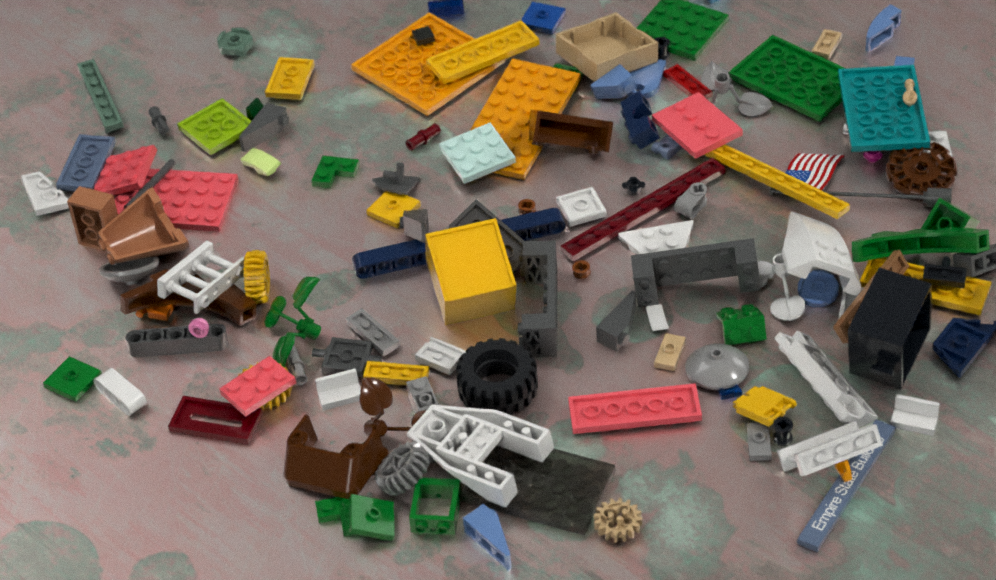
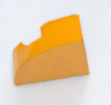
M848 459L836 463L835 468L844 482L852 480Z

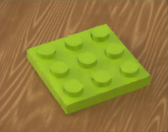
M221 98L177 123V126L188 138L209 155H212L237 141L251 123V120Z

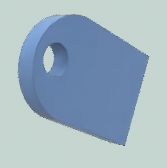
M658 60V62L629 72L632 74L637 88L628 93L627 96L630 97L638 92L636 90H642L640 92L646 99L656 95L662 82L663 71L666 69V60Z

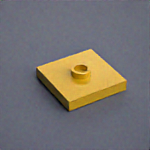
M385 191L366 210L368 216L398 229L400 227V217H403L404 211L418 210L421 207V201L408 195Z

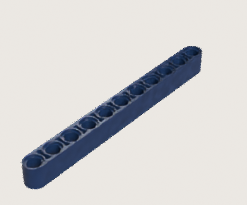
M558 208L545 209L501 220L524 241L559 234L566 228L565 221ZM415 239L356 253L352 257L355 273L358 278L366 279L426 265V243Z

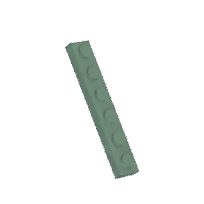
M91 59L78 63L79 73L106 133L124 128L122 119L95 60Z

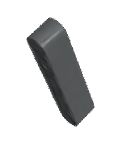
M218 323L209 324V332L204 338L193 336L188 326L132 330L125 337L129 354L132 357L221 351L226 349L229 344L225 326Z

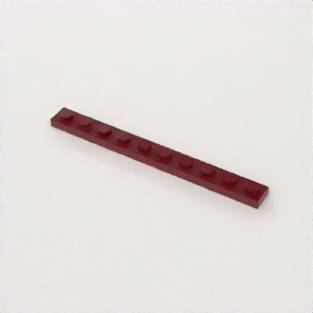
M714 158L707 160L560 246L561 252L571 261H576L617 237L618 233L629 230L675 203L678 197L693 183L700 182L706 185L723 175L725 167Z

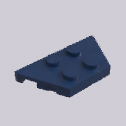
M953 318L933 342L932 349L957 377L961 378L996 334V321L993 324H981V320Z

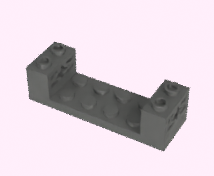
M754 238L631 255L638 307L659 304L657 287L738 276L740 293L761 290Z
M556 240L523 241V250H519V261L524 263L520 264L521 276H525V285H544V290H547V292H543V302L547 307H543V313L522 314V323H518V335H522V337H519V344L525 346L533 354L534 358L557 357Z

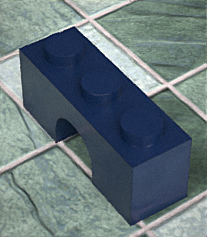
M640 91L621 101L623 109L621 114L626 120L624 125L630 133L628 138L633 145L636 144L640 149H643L660 139L657 126L648 117L653 114L649 101Z

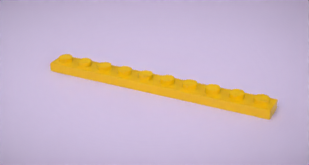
M726 144L704 154L833 218L839 219L850 211L849 203Z

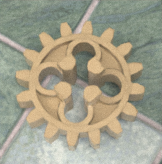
M611 498L609 504L602 502V508L597 507L596 514L593 515L595 530H598L599 536L605 534V540L607 541L610 538H614V542L617 543L618 538H622L626 542V537L629 536L633 539L634 532L639 533L640 526H642V512L638 510V505L634 504L631 506L630 500L624 503L622 498H619L618 502H614Z

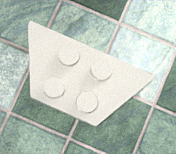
M693 220L618 233V240L628 244L629 250L635 254L686 248L690 240L691 230H693Z

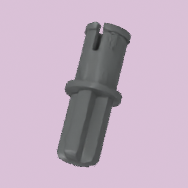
M153 106L148 110V114L152 119V125L156 127L158 133L165 136L169 132L166 118L161 114L157 106Z

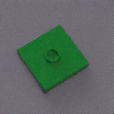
M69 356L43 382L44 388L77 402L94 385L93 380L101 375L102 372Z
M351 494L349 498V533L393 541L395 537L394 502Z

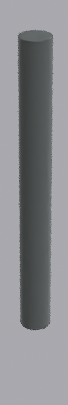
M170 159L135 194L124 208L126 209L149 188L154 187L176 165V162Z

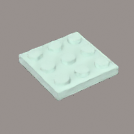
M491 123L439 143L440 150L464 184L516 163L514 154Z

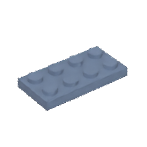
M79 134L56 183L57 190L76 191L79 186L94 190L106 159L111 155L116 144L115 137Z

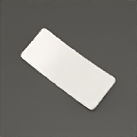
M662 305L646 306L652 330L669 329Z

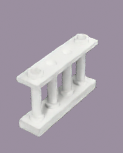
M205 241L157 280L158 296L165 299L173 292L194 301V313L198 314L236 281L244 277V257L242 256L235 263L229 262L214 255L213 243ZM212 262L227 270L220 273L206 267V265ZM200 272L214 280L208 283L193 275ZM188 282L202 290L199 293H195L181 285Z
M853 421L777 450L784 472L798 467L800 475L805 476L883 446L876 424L859 429L857 422Z

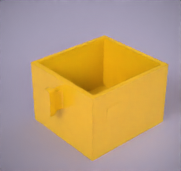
M496 218L425 234L426 262L445 326L515 310L516 282Z

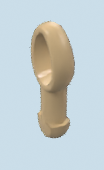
M912 79L905 81L906 92H904L902 99L907 106H912L917 101V94L914 91L915 83Z

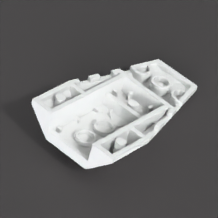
M791 211L782 247L786 272L806 279L813 266L839 274L843 292L858 296L862 291L861 283L848 248L840 233L828 223Z

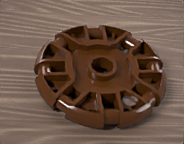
M936 142L930 143V148L893 150L888 157L889 162L886 163L888 181L894 184L893 188L903 195H923V191L933 188L932 184L934 183L937 185L934 188H951L956 181L954 177L958 173L955 158L950 155V151ZM924 149L930 150V154L923 152ZM918 166H924V167H926L927 169L924 170V171H921V170H918L917 167H918Z

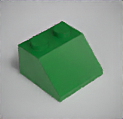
M939 198L921 229L939 230L946 227L976 229L980 220L954 204Z

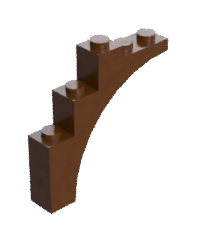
M165 269L149 276V283L121 294L120 311L126 315L141 309L168 306L170 304L194 307V301L175 292L165 299L158 296L157 280L168 272ZM198 274L193 275L194 277L205 281ZM188 282L181 285L195 293H199L202 290ZM235 284L212 301L208 307L204 308L229 318L239 326L256 319V302L247 297Z

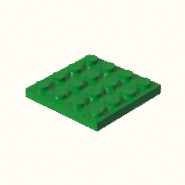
M660 0L638 25L637 29L653 39L658 37L668 38L670 42L668 46L669 53L695 61L729 21V14L684 0Z

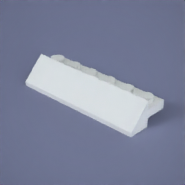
M796 331L792 337L781 332L775 336L774 339L779 343L778 348L790 359L789 361L801 372L802 377L811 384L812 389L820 395L824 403L844 425L856 421L859 428L878 418L876 413L809 335Z

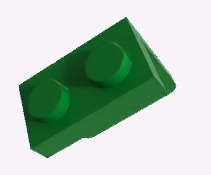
M743 305L740 309L726 307L716 312L717 318L722 323L724 344L733 345L767 340L764 315L754 305Z

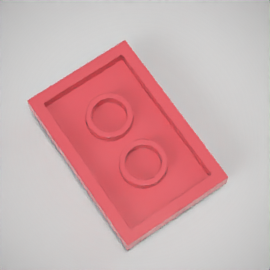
M268 356L219 388L226 400L244 416H248L296 384V379L271 356Z

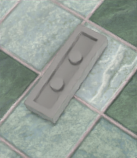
M360 309L346 318L347 325L365 341H371L373 348L382 356H386L400 347L399 340L365 310Z

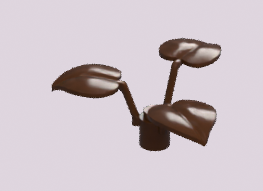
M361 378L360 406L366 414L375 416L371 417V420L364 424V432L367 436L371 434L373 429L378 430L380 437L384 436L387 431H409L426 410L418 411L414 414L411 420L412 427H387L383 420L378 419L384 414L383 409L389 408L392 405L393 397L390 388L378 379ZM384 447L385 452H386V456L384 457V459H385V458L388 456V454H389V451H388V449H387L386 447ZM377 467V469L374 471V473L372 474V476L376 475L375 472L378 470V467Z

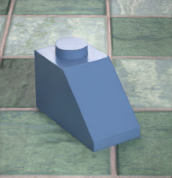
M620 64L590 85L596 99L623 98L637 88L632 74Z

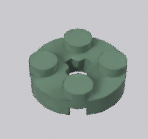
M240 27L231 28V31L227 33L223 31L217 38L219 52L222 55L244 57L254 44L250 31Z

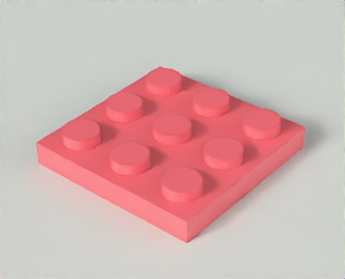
M153 144L109 156L100 172L94 190L115 196L142 188L157 153V148Z

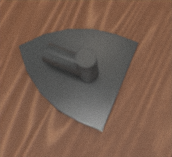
M397 163V172L384 170L383 177L372 179L376 186L385 191L407 195L420 180V177L404 176V163Z

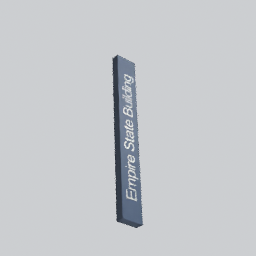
M875 419L873 424L877 425L883 446L849 459L852 480L844 482L840 475L837 477L797 538V544L815 552L820 550L894 435L895 426Z

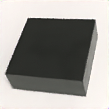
M429 26L412 30V36L418 46L435 41Z

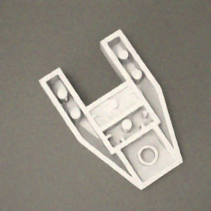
M431 405L407 432V436L416 444L418 443L420 446H423L428 455L447 472L487 501L505 508L518 493L514 475L482 463L496 445L543 462L554 449L549 429L492 409Z

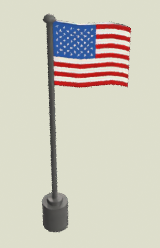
M798 153L790 162L785 173L823 191L830 183L838 164L845 158V155ZM774 188L770 189L771 195H774V193L783 194ZM928 188L927 191H923V195L824 191L832 196L923 199V203H927L929 208H933L939 198L950 203L952 198V188Z

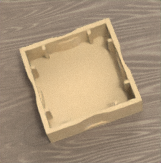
M613 13L588 24L556 33V53L595 82L619 64L628 72L658 62V42L643 31L635 28L618 13Z

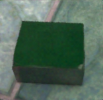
M255 98L246 107L247 118L251 121L263 108L259 98Z

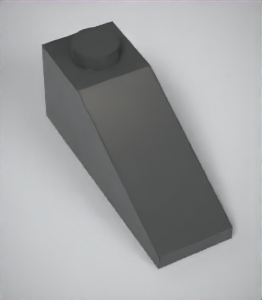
M266 103L239 136L242 151L246 152L279 134L289 122L286 107Z
M428 209L404 211L403 217H400V228H404L405 235L425 242V234L429 231Z
M996 244L990 245V250L980 253L953 254L954 267L967 268L966 276L970 277L996 269Z
M632 290L596 327L597 342L616 352L622 346H625L630 339L636 309L635 291Z

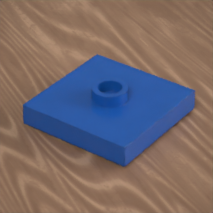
M532 1L521 20L530 30L553 34L564 17L566 9Z

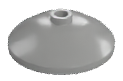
M149 257L113 265L107 263L99 268V273L109 280L126 282V285L137 284L138 280L152 273L159 265V259L157 257Z
M716 343L702 346L691 353L686 360L685 369L690 381L696 383L697 386L710 390H723L738 385L747 377L749 361L741 350L731 345Z

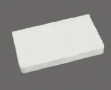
M356 369L315 380L318 398L323 411L360 401L361 388Z
M897 394L890 425L895 426L897 429L934 436L940 404Z

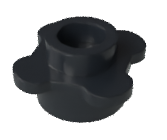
M630 177L627 182L622 183V188L626 189L627 194L635 196L641 193L642 188H645V182L639 181L637 177Z

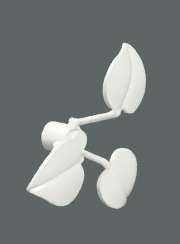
M782 253L776 254L773 257V264L757 261L761 287L768 283V278H773L774 273L783 280L786 298H778L773 301L770 306L772 315L783 321L798 319L805 311V301L799 295L789 297L786 280L789 274L786 272ZM813 266L810 271H813V270H823V269H820V268H817V267H814V266Z

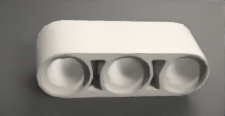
M113 368L108 369L93 380L98 391L128 416L147 404L143 393Z

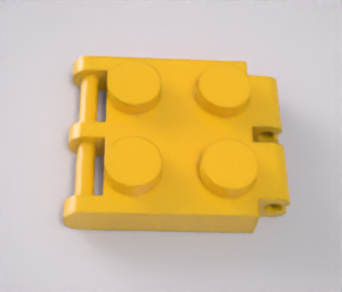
M754 386L744 393L745 395H741L733 401V408L736 409V413L768 427L773 425L775 419L783 417L787 410L797 406V402L794 399L764 386L760 388Z

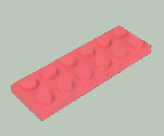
M696 383L568 397L573 434L702 421Z

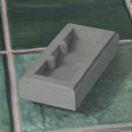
M747 423L749 461L772 460L769 427L760 423Z

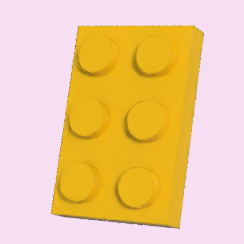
M279 57L265 90L266 97L302 100L315 66L314 59Z

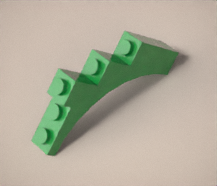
M946 227L939 230L914 229L906 232L882 231L871 234V237L852 241L853 262L889 257L895 250H900L903 255L946 252L980 253L990 250L989 229Z

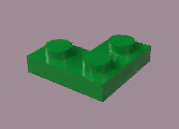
M322 155L311 180L312 186L331 188L336 176L354 178L360 166L359 160Z
M334 497L315 501L319 523L341 519L344 536L353 535L349 533V499Z

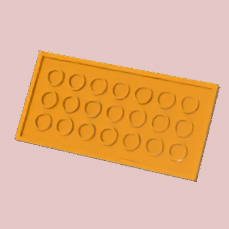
M512 58L470 129L473 130L491 123L514 154L516 163L492 173L525 180L543 146L532 145V141L529 140L530 110L562 114L581 80V73Z

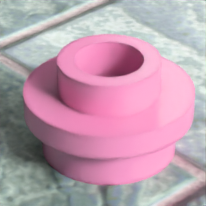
M203 318L192 320L188 326L190 333L197 338H204L209 332V324Z

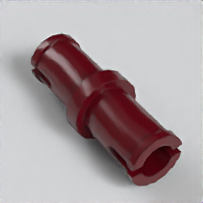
M434 123L425 130H419L417 135L405 141L406 147L413 151L420 145L427 144L430 139L441 133L439 125Z

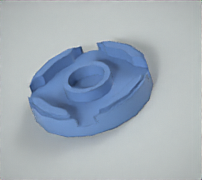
M824 270L810 271L806 279L801 278L798 282V295L804 299L806 305L822 308L828 306L836 300L839 294L838 281L834 278V275Z

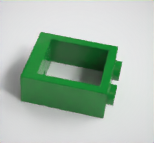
M443 478L419 479L417 484H415L409 516L411 533L456 534L462 496L460 480ZM421 498L451 500L449 516L418 515Z

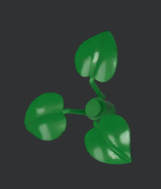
M304 277L297 285L293 294V299L295 300L293 306L304 316V320L300 319L297 321L282 313L286 306V299L282 296H277L273 300L271 309L265 317L264 324L268 328L275 326L280 316L296 324L298 333L288 332L286 336H281L272 353L273 359L281 363L283 367H285L286 360L293 348L295 337L303 339L307 337L311 340H316L321 332V326L314 323V320L301 309L309 294L321 280L318 277Z

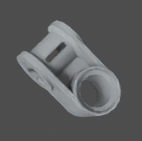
M700 182L693 183L678 197L674 204V211L689 219H694L707 204V198L705 197L707 193L706 185Z

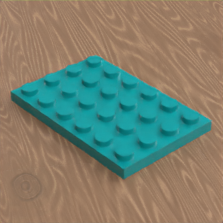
M914 65L838 69V79L851 152L930 148V137ZM907 79H912L915 83L914 91L917 94V101L912 106H907L902 99L904 92H906L905 81Z

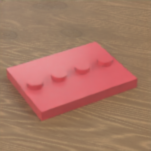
M699 92L652 114V121L695 159L743 135L742 128Z

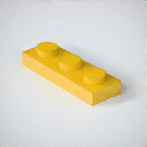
M367 361L363 378H375L385 384L407 386L406 382L425 376L428 378L429 366Z

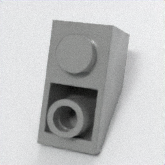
M427 376L406 382L408 398L415 414L418 411H427L431 405H439Z

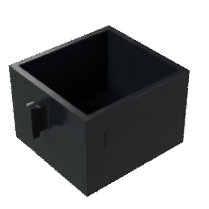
M878 268L848 328L849 373L902 390L931 330V283Z

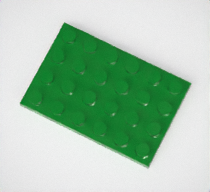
M771 35L731 69L728 74L733 81L817 121H821L842 102L838 69L846 68L777 36Z

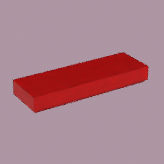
M676 64L663 71V77L688 97L697 92L706 99L712 97V91L680 65Z

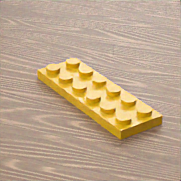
M520 20L427 58L426 64L443 84H446L540 45V39Z
M886 257L868 260L860 279L862 288L867 285L878 268L887 260ZM908 263L909 267L903 275L923 281L924 266ZM966 276L965 288L932 285V304L981 316L991 290L992 282Z

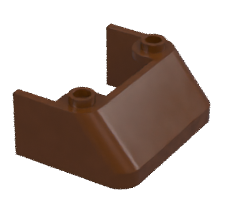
M530 110L529 140L532 141V145L544 146V143L585 148L589 149L588 153L600 155V151L609 152L613 129L612 121Z
M305 414L287 438L283 476L286 483L290 486L349 499L351 494L358 495L386 456V452L376 429H373L364 444L349 443L340 453L314 448L313 446L318 438L309 415Z

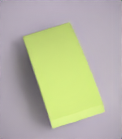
M252 148L240 159L244 166L252 167L258 174L265 176L272 175L276 168L281 165L279 160L256 148Z

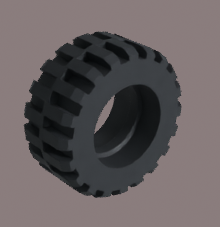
M499 338V340L487 339L486 342L480 341L474 347H469L466 353L461 355L456 365L459 397L467 408L492 409L513 415L516 411L517 413L522 411L524 406L527 407L537 394L536 360L522 344L517 345L516 341H506L505 338ZM493 374L512 376L500 382L483 380L485 377Z

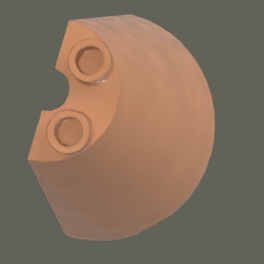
M153 187L149 188L98 232L101 240L97 242L103 252L107 251L108 254L106 256L111 265L189 249L188 240L180 228L176 229L164 212L162 201Z

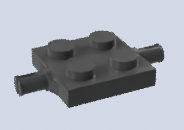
M332 337L329 346L325 350L316 348L312 350V357L324 358L321 366L322 373L336 374L356 369L358 377H363L367 361L382 362V356L370 355L373 349L371 341Z

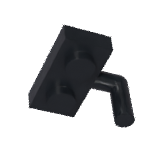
M945 256L942 259V265L925 264L923 281L937 286L965 288L967 268L951 267V259Z

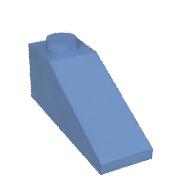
M482 504L463 518L464 532L509 571L512 569L511 556L499 516L495 510L489 509L486 505Z

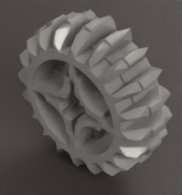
M407 442L404 445L401 444L399 448H394L393 452L382 460V464L378 465V470L375 472V480L379 485L378 487L390 496L403 494L407 489H411L414 484H417L419 479L423 478L422 475L427 472V468L430 465V457L423 446H420L418 443Z

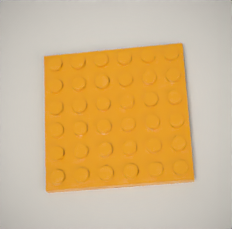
M429 12L352 63L351 69L428 116L505 63L506 59L443 84L427 66L426 59L475 38ZM429 26L435 41L418 46L412 36V30Z

